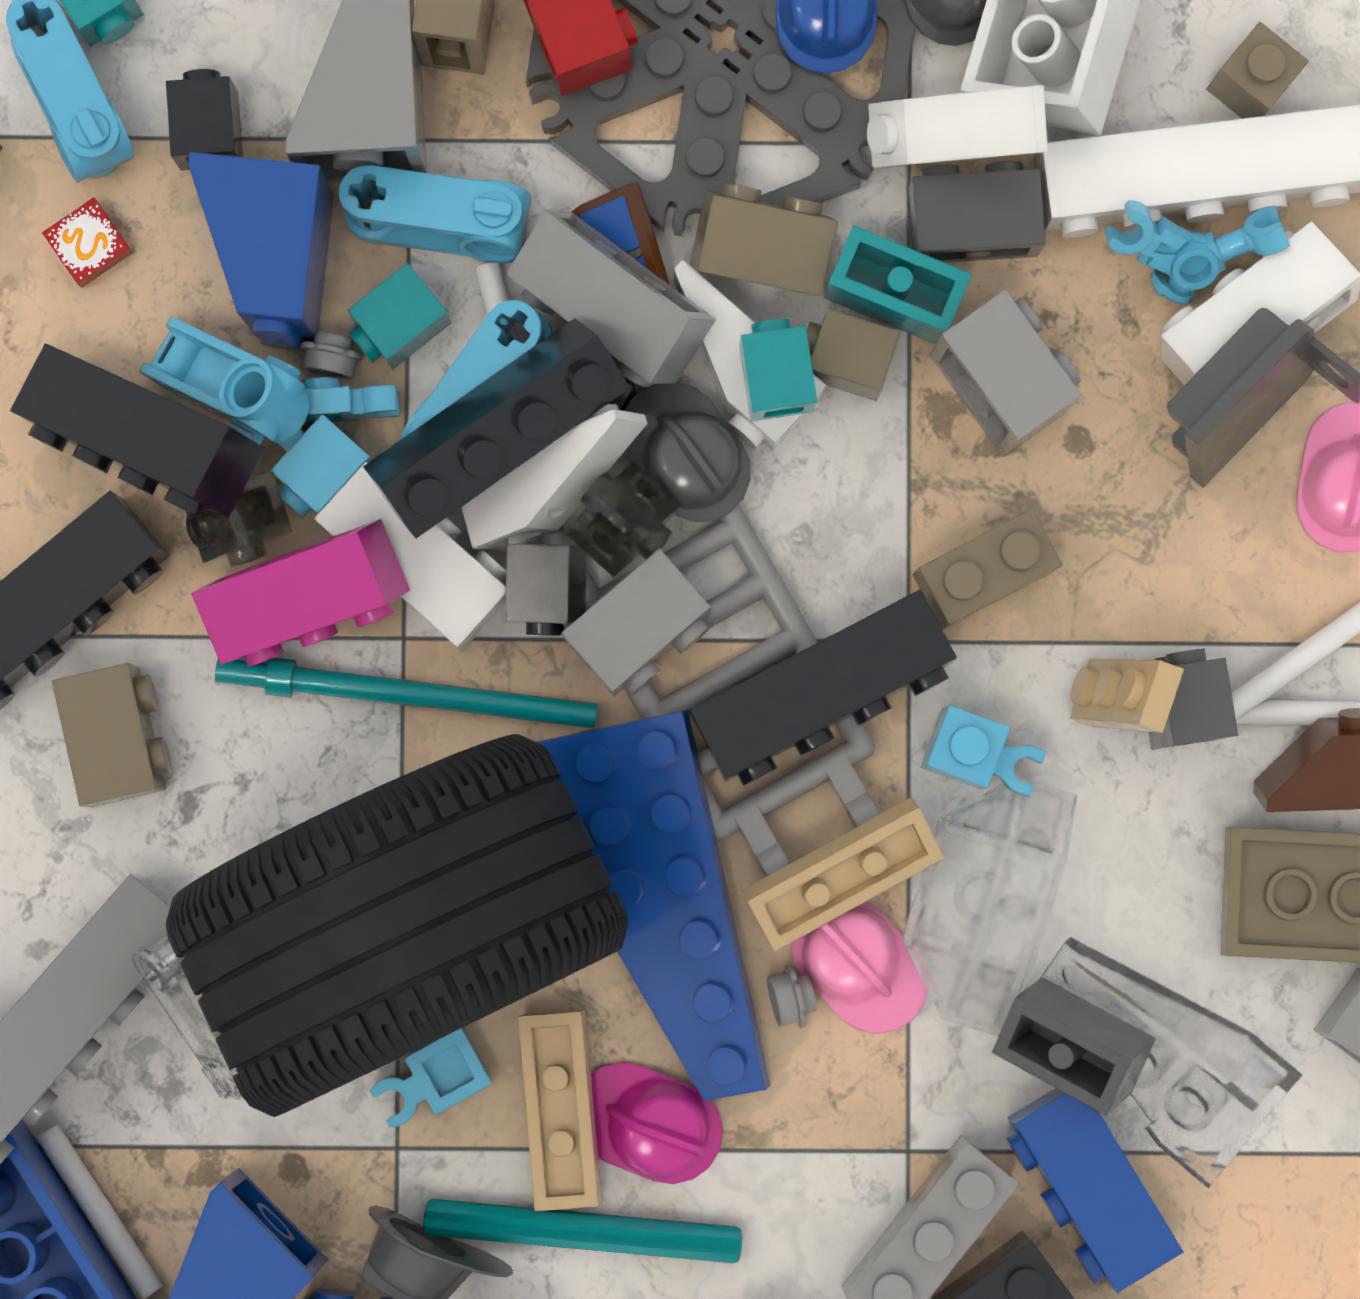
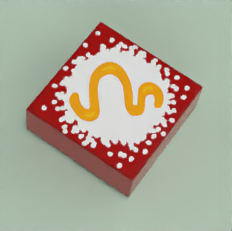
M94 197L42 232L68 272L81 288L133 253Z

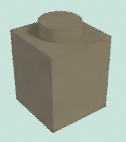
M1259 21L1221 67L1206 90L1242 119L1265 116L1308 64L1309 60Z
M827 308L822 325L809 322L807 328L813 374L827 386L877 401L900 331Z

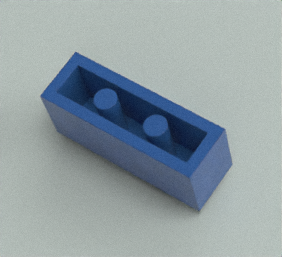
M1055 1088L1007 1117L1016 1132L1006 1138L1010 1147L1026 1172L1037 1166L1049 1186V1189L1041 1193L1040 1196L1060 1228L1068 1223L1072 1224L1083 1243L1074 1252L1094 1284L1105 1279L1107 1284L1116 1293H1119L1184 1253L1098 1111Z

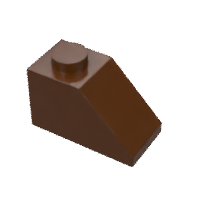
M1360 708L1341 710L1337 718H1318L1254 780L1253 793L1266 812L1360 809Z

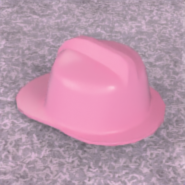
M1343 403L1325 411L1312 425L1305 443L1297 491V514L1305 532L1319 545L1336 552L1360 551V403Z
M867 901L790 943L794 964L801 975L808 974L812 987L840 1018L858 1030L875 1034L896 1031L912 1021L925 1003L928 989L925 963L915 947L879 909Z

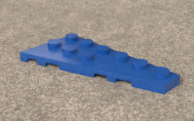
M688 709L536 741L542 744L552 755L561 773V777L557 781L562 780L565 782L578 809V813L573 817L574 819L582 818L596 847L591 854L592 856L600 855L614 884L608 889L610 893L618 892L626 909L628 927L623 947L617 952L704 1101L766 1090L770 1086V1080Z

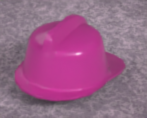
M626 1062L602 1066L591 1074L598 1158L649 1180L668 1184L693 1180L711 1166L720 1151L723 1127L718 1109L711 1100L704 1101L697 1088L645 1066Z

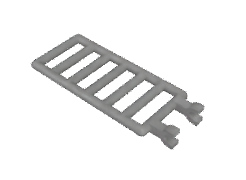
M625 451L612 466L628 458ZM648 489L569 534L566 533L562 525L559 530L540 538L546 545L587 546L588 552L664 510L666 507L658 501L651 489ZM739 504L731 513L718 518L720 522L669 549L664 554L682 572L726 546L733 544L751 576L707 600L706 602L711 606V614L703 621L711 628L764 598L782 632L662 699L657 695L651 682L633 696L627 691L642 719L687 709L689 713V709L766 670L792 654H797L818 643ZM586 568L585 612L635 569L598 589ZM853 716L836 724L845 741L844 743L724 810L720 807L704 778L716 771L718 767L707 746L697 751L716 840H723L741 830L767 877L789 865L790 862L774 837L764 816L829 780L855 828L880 815L875 803L853 766L873 754L875 744L865 725L858 726Z

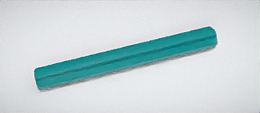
M442 1199L429 1200L425 1206L423 1218L424 1233L428 1236L723 1263L739 1262L742 1251L743 1235L741 1229L737 1226L563 1210L535 1211L534 1208Z

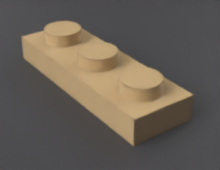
M1089 659L1087 667H1083L1078 672L1072 685L1070 699L1074 703L1070 719L1092 727L1163 733L1184 669L1161 660Z
M911 797L741 890L765 938L775 952L939 862L944 857L919 806Z
M585 1010L518 1016L534 1210L548 1211L599 1207L602 1204Z

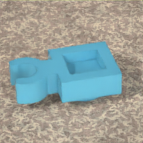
M321 377L301 381L306 386L304 389L309 398V412L304 424H313L321 414L332 423L357 421V418H391L400 416L399 391L396 390L395 385H378L351 389L349 386L340 387L339 379Z
M463 1027L405 1057L404 1059L413 1075L407 1078L401 1076L385 1077L377 1082L370 1092L373 1097H377L387 1090H395L403 1096L404 1107L402 1111L393 1114L386 1120L389 1127H397L409 1121L415 1114L418 1103L425 1099L433 1113L437 1115L491 1085L493 1080Z

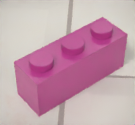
M381 519L219 578L192 592L191 595L220 664L244 657L247 665L253 666L283 653L284 651L280 643L298 637L302 647L337 634L338 630L335 624L354 617L357 627L381 620L394 613L390 603L410 591L383 522Z

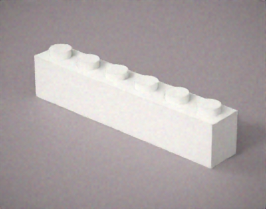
M1360 104L1047 142L1048 152L1036 153L1034 157L1035 169H1040L1044 231L1061 229V234L1064 238L1093 235L1100 231L1099 225L1124 222L1125 230H1134L1138 224L1128 219L1124 207L1128 200L1138 201L1145 205L1150 212L1152 221L1155 223L1162 216L1186 214V219L1189 223L1207 222L1224 217V209L1248 207L1250 215L1259 209L1274 205L1277 212L1287 209V202L1311 199L1312 207H1330L1350 201L1349 194L1360 193Z

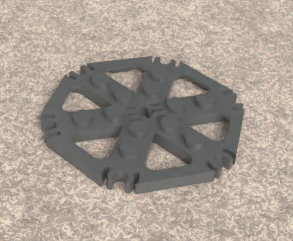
M617 0L654 29L651 32L638 36V44L630 47L632 70L564 96L560 94L535 29L533 30L526 77L527 88L537 81L550 79L553 82H543L535 85L529 91L532 104H537L550 99L556 101L560 106V110L555 116L541 121L544 134H556L563 131L568 125L571 127V129L560 136L549 137V143L610 191L638 182L651 223L664 232V219L667 210L671 206L676 209L672 221L674 235L682 236L685 219L692 214L701 213L705 190L722 194L724 182L735 184V171L745 101L749 102L819 158L818 168L812 175L761 195L759 202L784 207L785 198L788 195L823 203L860 188L862 182L852 178L843 167L848 165L851 172L861 179L868 180L872 175L873 168L864 162L859 154V150L868 145V104L905 98L915 25L910 20L904 0H877V19L881 20L887 29V43L880 89L874 97L867 100H858L851 97L822 73L806 70L789 58L779 42L776 25V0ZM710 2V3H711L712 5H714L717 9H719L722 13H721V14L717 13L715 10H713V9H712L710 6H708L707 4ZM728 26L735 30L733 42L739 48V52L736 50L732 52L725 47L717 54L710 50L712 37L706 32L707 28L710 30L713 28L718 32H723ZM748 36H754L757 40L761 42V44H757ZM683 92L672 170L664 180L660 182L643 180L603 149L596 141L595 131L598 125Z

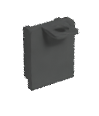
M1260 308L1168 402L1167 410L1169 416L1181 425L1172 436L1173 446L1188 458L1190 477L1204 488L1312 375L1313 371H1316L1355 403L1360 401V373L1314 337V330L1301 319L1295 320L1289 326L1269 309ZM1328 364L1334 367L1344 377V379L1341 378L1338 374H1336Z

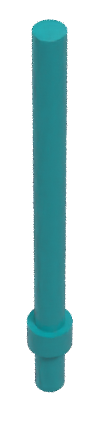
M276 657L269 659L268 663L261 662L253 666H248L246 660L235 659L220 664L219 659H217L215 668V682L264 688L265 695L291 698L293 692L594 729L596 724L598 703L297 667L296 660Z

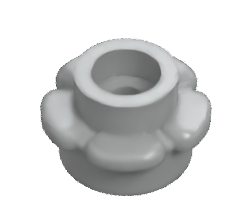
M316 332L314 343L303 342L300 345V349L305 350L302 369L336 378L352 379L355 362L362 361V355L351 350L353 339L327 332Z
M788 965L785 966L784 973L767 977L771 1005L780 1027L798 1023L800 1028H804L807 1024L806 1014L817 1010L813 987L808 974L797 976L794 968Z

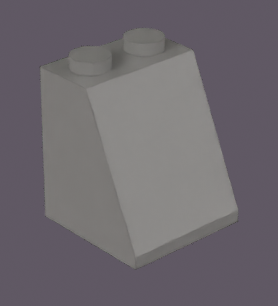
M342 0L285 140L286 154L290 162L320 165L328 182L342 181L343 177L350 170L364 165L427 173L422 65L412 34L414 8L411 0Z

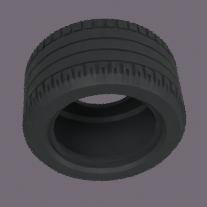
M512 734L445 757L356 796L268 839L204 874L173 896L165 923L168 940L176 957L185 958L180 962V965L194 995L202 994L198 1004L211 1032H220L221 1035L217 1036L215 1040L229 1070L236 1068L238 1073L233 1075L232 1078L240 1095L250 1107L275 1118L490 1015L622 949L628 927L626 909L618 892L610 893L608 888L614 884L600 855L592 856L591 852L596 847L582 818L574 819L573 816L578 813V809L565 782L562 780L557 781L561 777V773L552 755L542 744L520 734Z

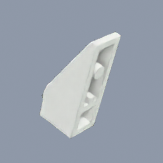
M1044 85L868 104L869 123L867 126V141L872 153L873 168L1048 152Z
M682 259L674 268V283L677 290L716 319L700 347L725 409L733 416L728 424L736 434L752 447L757 448L763 442L774 451L807 413L751 422L739 344L741 335L752 333L751 325L755 324V322ZM813 374L818 401L823 396L826 385Z

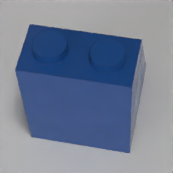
M190 152L188 166L238 315L255 336H263L262 344L265 346L297 350L300 349L301 340L314 342L315 333L319 332L334 200V193L320 165Z
M238 1168L210 1192L169 1299H293L316 1276L329 1259Z

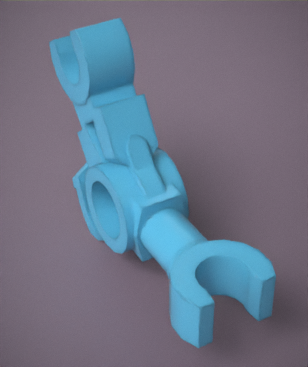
M1128 200L1124 205L1127 217L1133 223L1138 224V226L1130 232H1121L1110 225L1105 229L1107 242L1112 250L1124 255L1140 253L1137 260L1150 268L1156 269L1150 276L1156 292L1160 296H1166L1168 299L1180 304H1189L1195 298V290L1203 289L1212 284L1218 273L1226 270L1223 262L1252 251L1257 255H1271L1283 251L1290 246L1275 205L1257 210L1245 220L1242 228L1214 239L1211 231L1205 234L1187 231L1163 216L1155 223L1152 221L1150 212L1145 205L1138 201Z

